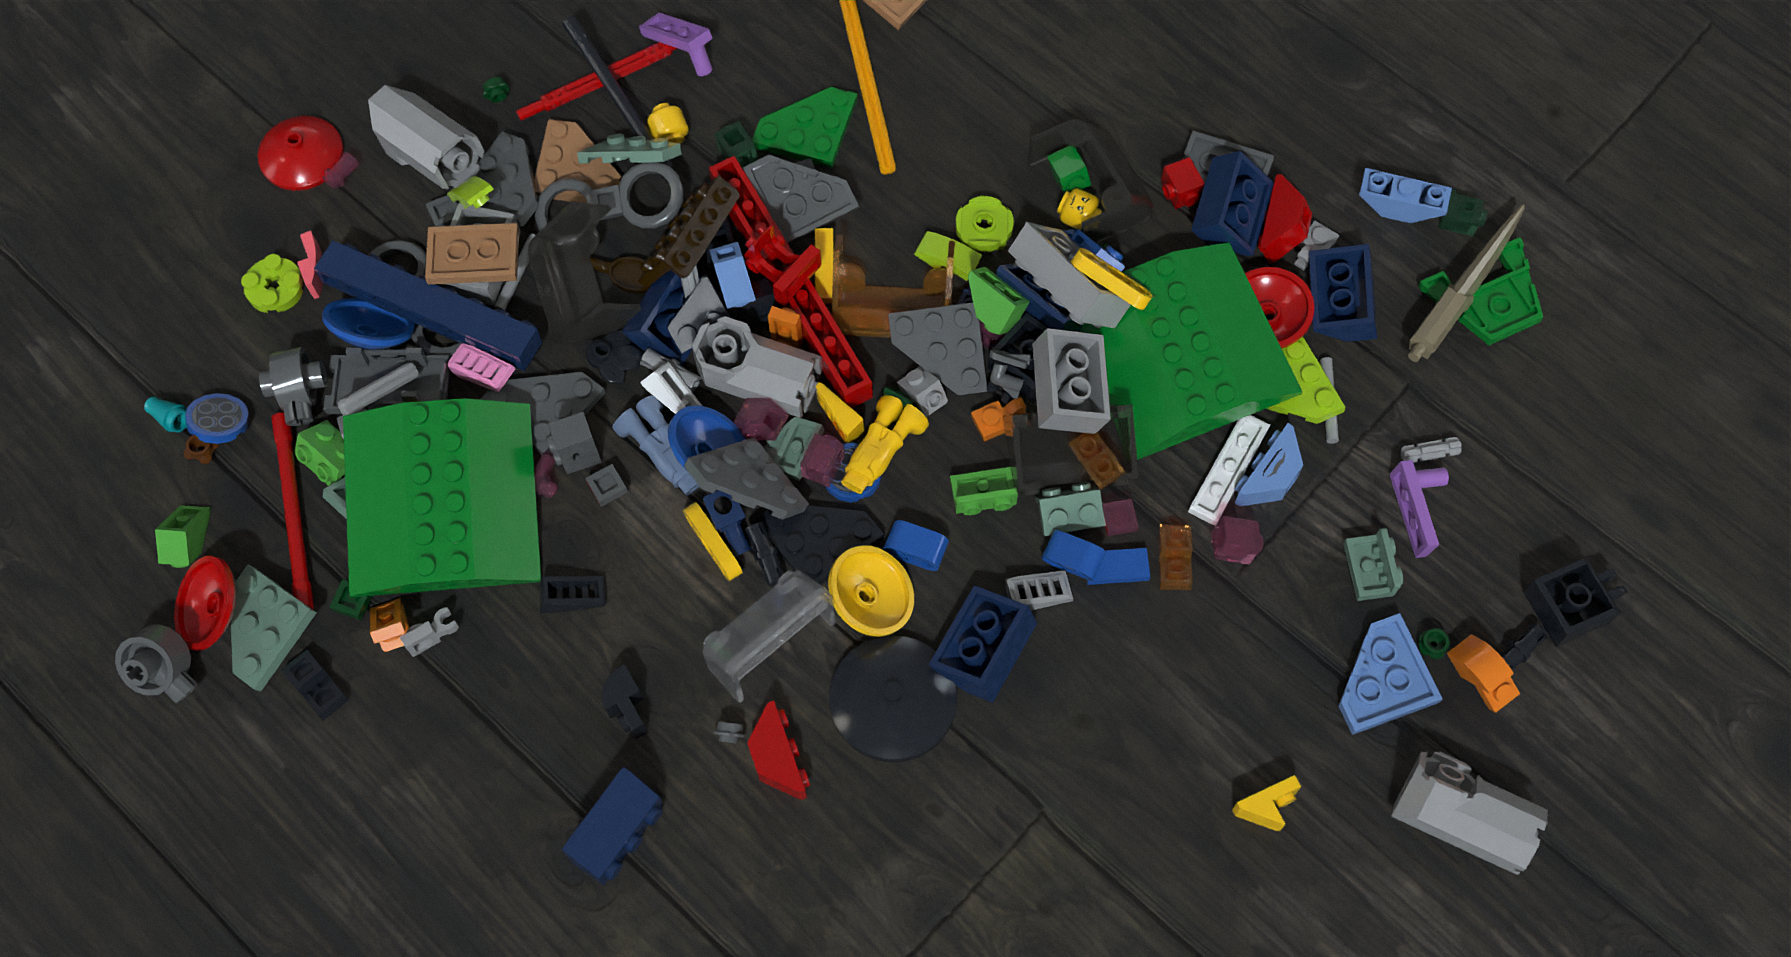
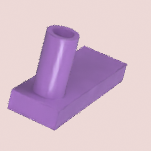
M662 13L656 14L639 26L642 36L689 52L698 76H705L712 72L713 68L704 44L713 39L708 28Z
M1412 460L1401 461L1389 475L1415 558L1427 557L1439 546V542L1421 488L1445 486L1448 484L1449 475L1444 467L1415 470Z

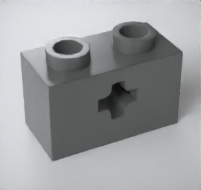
M584 412L548 423L551 435L546 436L548 445L557 466L563 464L567 474L602 463Z

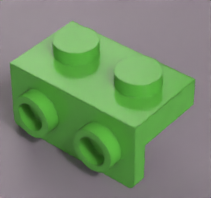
M326 420L298 433L294 453L297 459L312 470L328 486L341 480L342 476L345 475L344 439L341 432Z
M1011 467L950 476L956 514L975 515L982 510L993 508L996 511H1003L1017 504L1018 493L1014 487Z

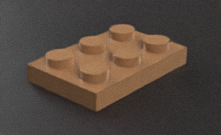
M517 223L428 227L425 272L427 284L517 281L519 227Z

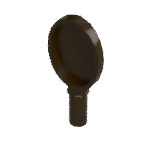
M582 254L580 258V265L600 271L603 274H609L611 282L623 291L642 294L647 293L650 286L645 288L637 281L643 273L640 270L641 265L645 261L643 259L621 257L610 263Z

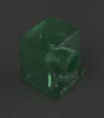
M739 121L732 125H726L714 133L716 146L725 160L735 156L742 169L758 160L756 146Z
M1452 189L1446 215L1441 216L1439 228L1473 236L1478 226L1483 227L1488 210L1482 209L1484 200L1456 194L1457 190Z

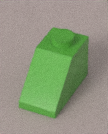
M982 267L971 270L968 274L976 318L983 322L984 327L991 333L1001 335L1009 332L1020 320L1030 301L988 268Z
M180 505L155 529L158 564H171L172 567L182 568L189 566L202 553L211 514L210 507Z

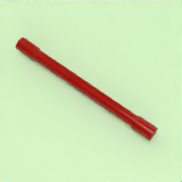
M276 413L271 418L274 441L277 447L293 579L292 593L296 598L314 610L295 472L292 427L286 425L284 413Z

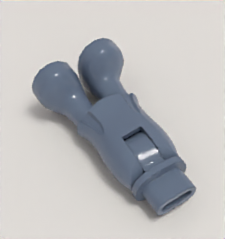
M653 395L648 396L637 403L636 410L653 427L654 432L651 434L648 432L632 408L621 414L613 424L612 429L618 436L623 438L631 435L640 444L639 448L651 458L658 471L675 488L680 487L685 495H689L700 486L690 473L681 466L673 454L668 440L669 424L661 413L664 404Z

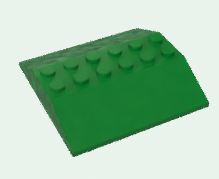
M1230 242L1173 251L1122 272L1150 291L1153 297L1144 310L1130 305L1115 328L1105 326L1098 328L1092 324L1085 323L1079 331L1082 333L1099 334L1104 337L1110 411L1133 462L1302 394L1300 385Z
M463 398L404 402L343 416L350 597L540 582L541 568L530 404Z

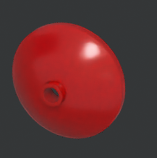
M297 116L276 124L266 133L258 149V163L264 176L272 184L286 190H306L324 183L333 176L342 162L344 146L336 128L326 120L314 116Z
M1262 267L1246 272L1245 275L1264 314L1273 316V319L1268 320L1281 349L1296 343L1306 334L1313 321L1314 300L1309 287L1300 277L1281 268Z
M204 556L198 559L189 568L179 587L174 610L175 629L188 645V649L205 650L212 646L224 634L233 617L236 606L235 579L228 564L223 559L214 556Z

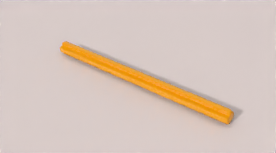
M840 0L880 171L884 175L892 174L896 170V165L856 1Z

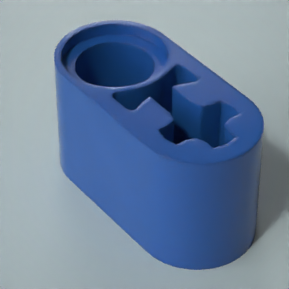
M896 520L883 550L898 560L926 570L937 571L949 540L938 532L906 521Z
M1054 530L1041 559L1056 568L1093 581L1106 551L1091 542L1059 530Z

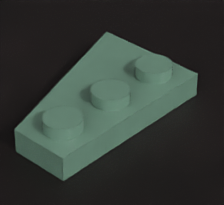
M613 134L607 136L606 141L577 152L579 163H589L591 160L602 157L603 163H613L628 158L630 163L665 162L681 155L680 143L668 142L667 138L646 140L645 136L624 138L623 134Z

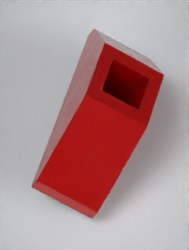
M1282 174L1275 177L1274 186L1269 198V209L1266 210L1264 216L1265 227L1263 235L1259 236L1258 241L1259 250L1263 252L1268 263H1275L1308 237L1312 212L1304 196Z
M773 700L767 703L747 742L749 751L761 782L802 800L807 798L805 788L809 787L810 783L804 767L801 769L797 768L794 758L800 755L794 738L787 739L784 728L789 727L785 711L783 708L777 710Z

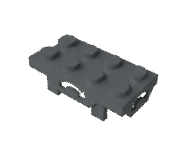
M346 348L347 355L330 356L329 369L334 374L331 395H325L323 409L326 414H342L337 405L340 400L406 363H413L419 372L418 377L366 406L367 411L404 402L448 400L451 372L447 366L448 361L451 359L449 355H425L422 348L364 351L362 348ZM398 355H405V356H406V357L402 356V357H399V358H393V357H397Z

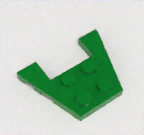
M1521 237L1507 242L1498 257L1508 274L1479 286L1473 295V303L1458 319L1460 323L1488 345L1534 326L1543 319L1535 284H1532L1529 274L1528 259H1525L1523 252L1524 244ZM1442 271L1421 280L1418 287L1434 302H1437L1449 284L1452 283L1445 272Z

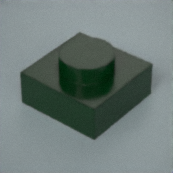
M342 579L329 607L334 612L361 620L372 596L350 597L349 581Z

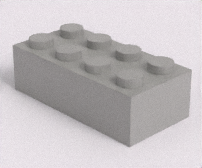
M1026 222L1008 250L1016 259V265L1025 271H1029L1034 276L1032 280L1038 286L1047 289L1052 294L1050 298L1056 304L1065 307L1070 312L1068 314L1069 317L1080 325L1088 323L1098 328L1102 326L1115 328L1131 304L1073 266L1071 260L1080 247L1062 230Z

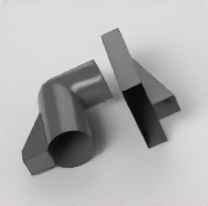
M992 349L989 357L1001 362H994L990 376L991 382L1001 386L1013 398L1018 399L1024 379L1005 374L1008 364L1025 369L1029 365L1031 354H1011Z

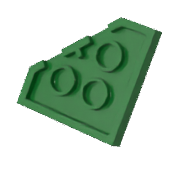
M830 87L761 118L751 141L752 148L802 161L811 159L813 164L833 168L858 100L857 93Z

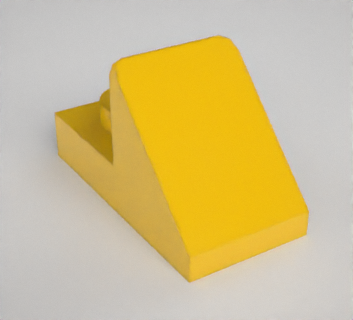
M1294 775L1237 802L1232 811L1236 817L1275 831H1281L1285 826V822L1275 804H1277L1278 808H1281L1295 801L1294 795L1299 791L1301 785Z

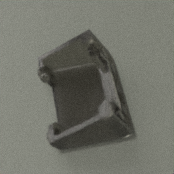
M1133 404L1110 405L1111 420L1095 434L1039 428L1037 412L1003 415L1015 488L1021 490L1022 495L1040 494V488L1049 485L1107 480L1111 481V486L1129 485V479L1139 478Z

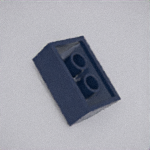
M1241 151L1213 157L1191 231L1208 246L1230 242L1234 253L1253 256L1274 182Z
M1369 244L1309 251L1311 293L1314 300V332L1346 342L1378 339L1373 261Z
M1016 263L1000 265L998 267L996 275L1030 301L1022 317L1027 312L1049 329L1074 332L1081 330L1083 325L1073 321L1068 315L1070 312L1065 307L1056 304L1050 298L1052 294L1032 280L1034 276L1029 271L1021 269Z
M670 270L652 283L622 333L642 350L646 351L652 348L670 360L675 359L679 361L682 366L692 348L681 353L667 329V324L674 314L680 310L682 303L685 301L681 278Z
M974 585L930 661L929 666L965 692L993 703L1036 627L1037 622L1028 605Z
M622 767L564 845L562 851L574 865L602 885H605L608 879L612 881L619 874L623 867L621 861L627 853H633L638 848L643 839L641 834L648 825L653 826L660 818L663 811L661 809L663 803L660 797L629 770Z

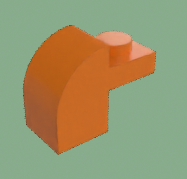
M1471 634L1447 653L1460 677L1475 685L1486 706L1491 711L1498 712L1520 694L1511 678L1514 673L1495 649L1478 637Z

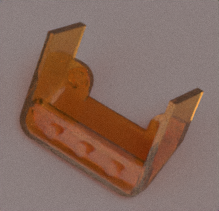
M837 235L833 250L832 317L842 334L891 338L889 313L951 306L955 241H949L947 268L931 269L924 277L923 289L865 286L864 270L857 264L843 263V235Z

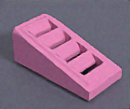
M465 343L459 346L447 363V366L457 378L496 392H500L515 371L513 365ZM499 369L492 380H490L494 372Z

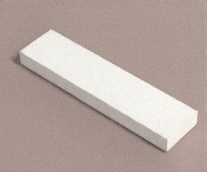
M1252 415L1237 421L1191 504L1189 513L1216 526L1235 492L1236 486L1242 479L1264 439L1270 424Z

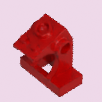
M772 224L767 229L762 225L757 230L758 232L745 244L749 249L743 257L746 259V266L756 274L760 272L775 283L773 285L775 301L785 306L822 266L821 252L811 244L801 255H795L784 248L785 241L779 234L774 232ZM776 257L788 265L783 272L770 265Z

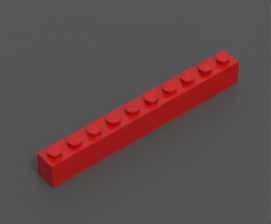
M732 156L709 167L711 181L719 175L739 192V198L729 212V215L744 241L747 243L762 225L767 229L772 224L774 232L784 239V248L793 253L736 157ZM777 257L770 264L782 272L788 267L787 264ZM768 279L771 286L773 287L775 283ZM809 279L784 307L792 309L800 315L802 335L811 353L822 357V371L837 396L849 407L853 408L873 398L872 381Z

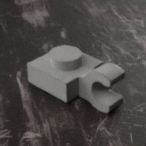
M1314 221L1309 227L1308 237L1298 245L1301 251L1298 253L1297 257L1299 258L1295 261L1294 265L1305 270L1310 263L1309 251L1332 248L1340 235Z
M447 607L436 612L434 621L431 624L429 621L424 624H416L400 637L405 648L413 657L441 642L440 637L452 634L458 630L459 626L455 621L447 625L443 624V620L452 615Z

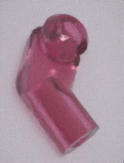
M542 454L534 469L535 490L537 494H543L546 498H551L557 491V485L551 482L549 473L555 464V459L549 455Z

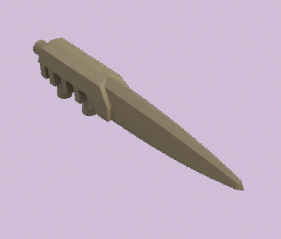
M1524 204L1520 205L1495 232L1454 285L1449 284L1410 338L1409 349L1411 351L1408 357L1412 361L1418 362L1421 357L1428 359L1439 347L1461 314L1471 306L1474 293L1490 272L1524 212Z

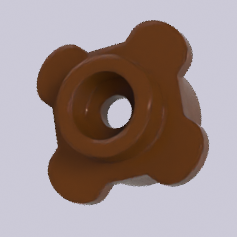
M193 434L186 442V449L183 455L187 460L196 459L205 465L212 461V454L220 444L205 443Z

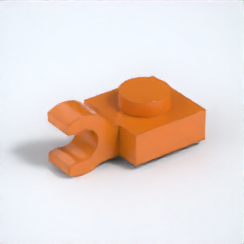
M1022 397L1010 401L1003 408L999 401H996L971 412V417L985 442L1010 431V421L1025 416L1026 412L1024 409H1026V405Z

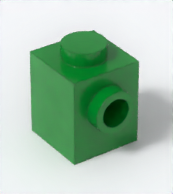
M1073 144L1047 156L1052 174L1063 194L1066 191L1071 193L1075 188L1082 190L1091 186L1086 165Z

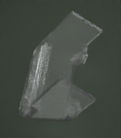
M790 570L784 573L773 589L720 632L714 631L703 642L705 646L702 652L707 667L739 703L744 700L739 680L817 615L820 614L831 627L836 623L833 596L824 586L800 570L795 572Z

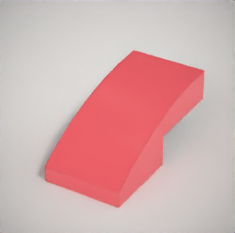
M308 231L300 234L308 258L297 263L306 287L312 297L317 299L320 298L323 283L314 267L322 257V253L313 233Z

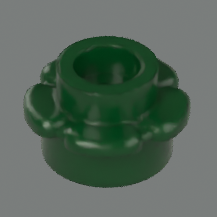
M500 77L491 78L483 84V97L494 103L505 100L510 91L509 85Z
M1440 629L1425 630L1419 636V650L1423 655H1429L1432 659L1442 658L1444 653H1447L1450 649L1449 638ZM1431 642H1435L1436 646L1433 647Z

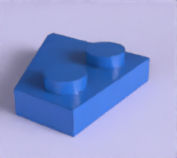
M1079 229L1071 238L1080 247L1089 250L1119 271L1125 268L1124 263L1121 261L1123 255L1110 245L1104 249Z

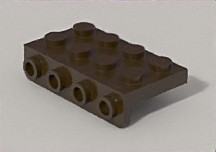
M719 175L709 184L703 182L694 194L691 192L681 205L684 208L682 213H678L667 226L671 229L667 235L663 234L654 245V248L657 250L654 256H648L641 265L640 270L643 273L637 281L647 288L670 270L680 278L688 277L739 198V192Z

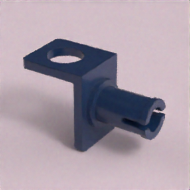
M718 490L705 496L703 501L715 525L714 528L716 531L724 533L733 556L736 557L752 549L740 525L743 523L742 520L745 518L740 504L731 500L732 495ZM722 496L729 498L732 503L731 511L724 515L717 513L714 509L715 500Z

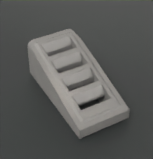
M1066 571L1017 576L1005 580L1008 598L1028 605L1030 610L1073 601ZM1054 581H1059L1063 594H1056ZM1047 583L1050 596L1044 595L1042 584ZM1032 586L1036 587L1038 594L1036 598L1032 597L1030 589ZM1024 588L1026 599L1020 598L1018 589Z

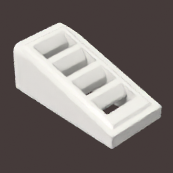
M666 362L640 382L648 392L675 414L686 406H702L669 362Z

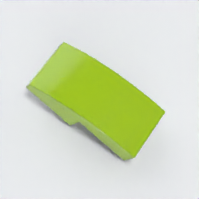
M471 176L447 194L453 203L459 200L465 209L471 205L477 209L490 200L487 194L494 189L485 180Z
M929 231L924 234L914 253L915 256L936 270L943 265L965 281L968 280L969 272L975 270L982 257L975 250L956 240Z

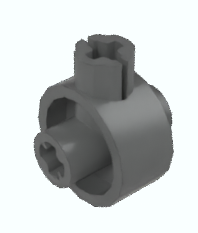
M304 347L271 352L269 356V370L259 372V382L263 395L266 398L275 396L278 405L284 411L286 425L301 426V420H303L304 425L313 422L311 406H315L317 403V388L327 387L328 382L325 366L321 360L311 362L308 352Z
M159 624L148 625L123 641L116 651L115 665L118 674L124 683L137 693L150 696L165 692L178 704L198 686L187 674L191 662L188 645L177 632L169 627Z

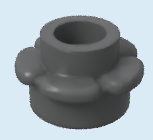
M718 722L717 731H713V734L719 735L720 742L738 744V738H744L745 736L742 734V724Z

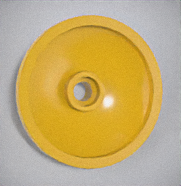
M856 546L842 553L830 569L828 589L832 604L839 616L850 627L865 635L880 637L896 632L907 623L914 607V590L906 570L891 554L873 546Z

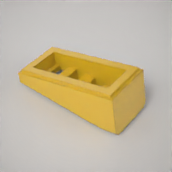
M819 382L815 386L818 402L844 442H854L864 432L863 418L823 383Z

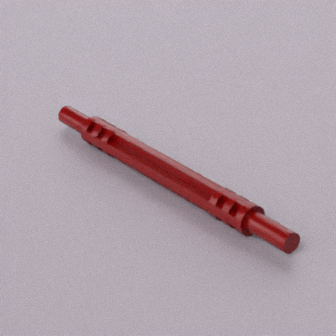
M658 42L607 67L617 80L672 55V51L678 48ZM592 72L540 96V100L516 110V114L519 120L522 121L541 111L546 110L548 112L603 85L595 72Z

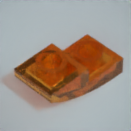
M1097 432L1095 434L1083 433L1068 443L1100 490L1126 473Z
M1160 524V590L1191 591L1192 589L1191 556L1193 549L1191 525Z

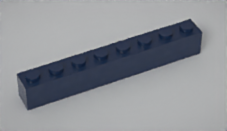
M332 240L314 267L321 282L461 344L465 343L476 347L523 371L526 370L542 344L538 329L527 320L520 322L501 309H490L476 298H470L469 300L460 296L456 290L450 287L442 288L435 284L428 285L425 276L416 277L402 266L394 265L393 267L388 265L374 254L365 255L351 244L345 243L342 245Z

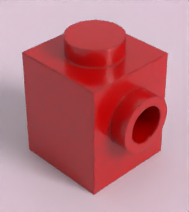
M1190 157L1167 165L1163 169L1161 178L1162 191L1165 198L1171 200L1175 209L1183 206L1189 207L1199 202L1205 183Z

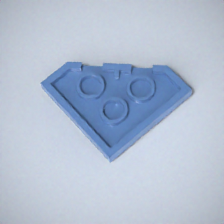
M1400 613L1371 623L1365 635L1338 705L1352 735L1440 703L1443 699Z

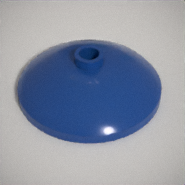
M358 298L336 300L327 304L323 309L322 320L328 330L348 344L362 349H384L398 346L409 340L414 332L413 322Z
M688 406L679 410L668 426L670 447L674 456L685 470L684 464L689 457L746 440L740 429L729 418L714 409L704 406Z

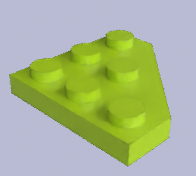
M1304 337L1296 343L1283 348L1282 351L1300 385L1302 394L1266 409L1288 415V413L1306 418L1305 421L1315 424L1343 413L1345 405Z

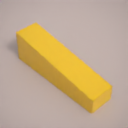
M833 228L815 229V247L821 252L822 264L815 272V289L824 304H834Z

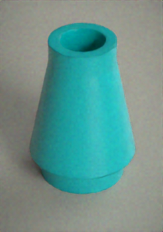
M155 396L150 397L146 401L144 410L166 431L181 432L187 427L185 422L187 409L185 406L161 400Z

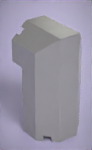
M386 85L368 99L372 129L386 154L401 165H411L443 189H449L448 186L455 188L469 177L478 174L480 168L476 164L478 156L483 158L485 152L478 137L415 93Z
M726 316L717 319V323L712 325L707 323L700 327L692 344L698 374L706 386L799 418L803 416V412L806 413L816 393L815 386L819 383L815 381L814 375L815 373L821 375L822 371L821 356L753 334L747 323Z
M1421 752L1393 805L1391 817L1516 875L1520 874V870L1524 871L1538 849L1541 839L1537 838V828L1545 830L1548 810L1484 781L1479 775L1474 780L1469 775L1472 769L1458 759L1442 752H1434L1432 757H1427L1428 752Z

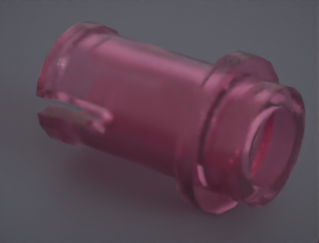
M345 152L331 169L327 168L324 171L323 180L334 189L338 186L342 187L348 175L359 166L358 161L351 154Z

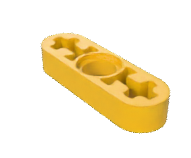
M1079 248L1071 260L1073 266L1140 310H1144L1153 297L1145 287L1087 249Z
M694 502L684 508L682 511L685 518L725 578L731 581L741 575L743 572L740 565L698 503Z

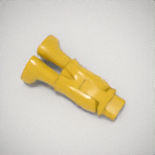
M888 395L882 396L878 400L876 405L878 415L874 423L869 425L867 435L855 449L849 464L845 467L846 475L841 481L843 486L858 494H862L867 486H872L874 481L884 473L896 451L903 446V440L909 433L921 435L926 431L929 426L928 419L913 405L907 404L903 409L901 400ZM898 420L893 430L887 429L892 422Z

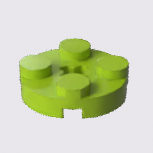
M990 196L975 197L969 200V204L963 208L961 207L957 212V236L962 244L975 251L990 252L1001 250L1006 246L1013 232L1014 220L1012 212L1009 208L1007 210L1006 207L1001 205V201L997 198ZM985 219L992 226L981 228L977 224H981L982 220Z
M270 254L265 259L254 264L241 279L245 296L251 305L261 312L268 313L267 310L286 311L293 307L303 294L302 286L304 279L299 268L292 261L280 258L277 254ZM278 280V288L270 287L267 289L270 282Z

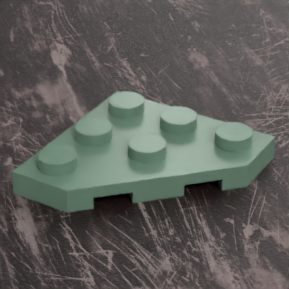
M248 564L235 581L236 606L231 619L232 668L234 675L251 688L261 692L317 612L257 568Z

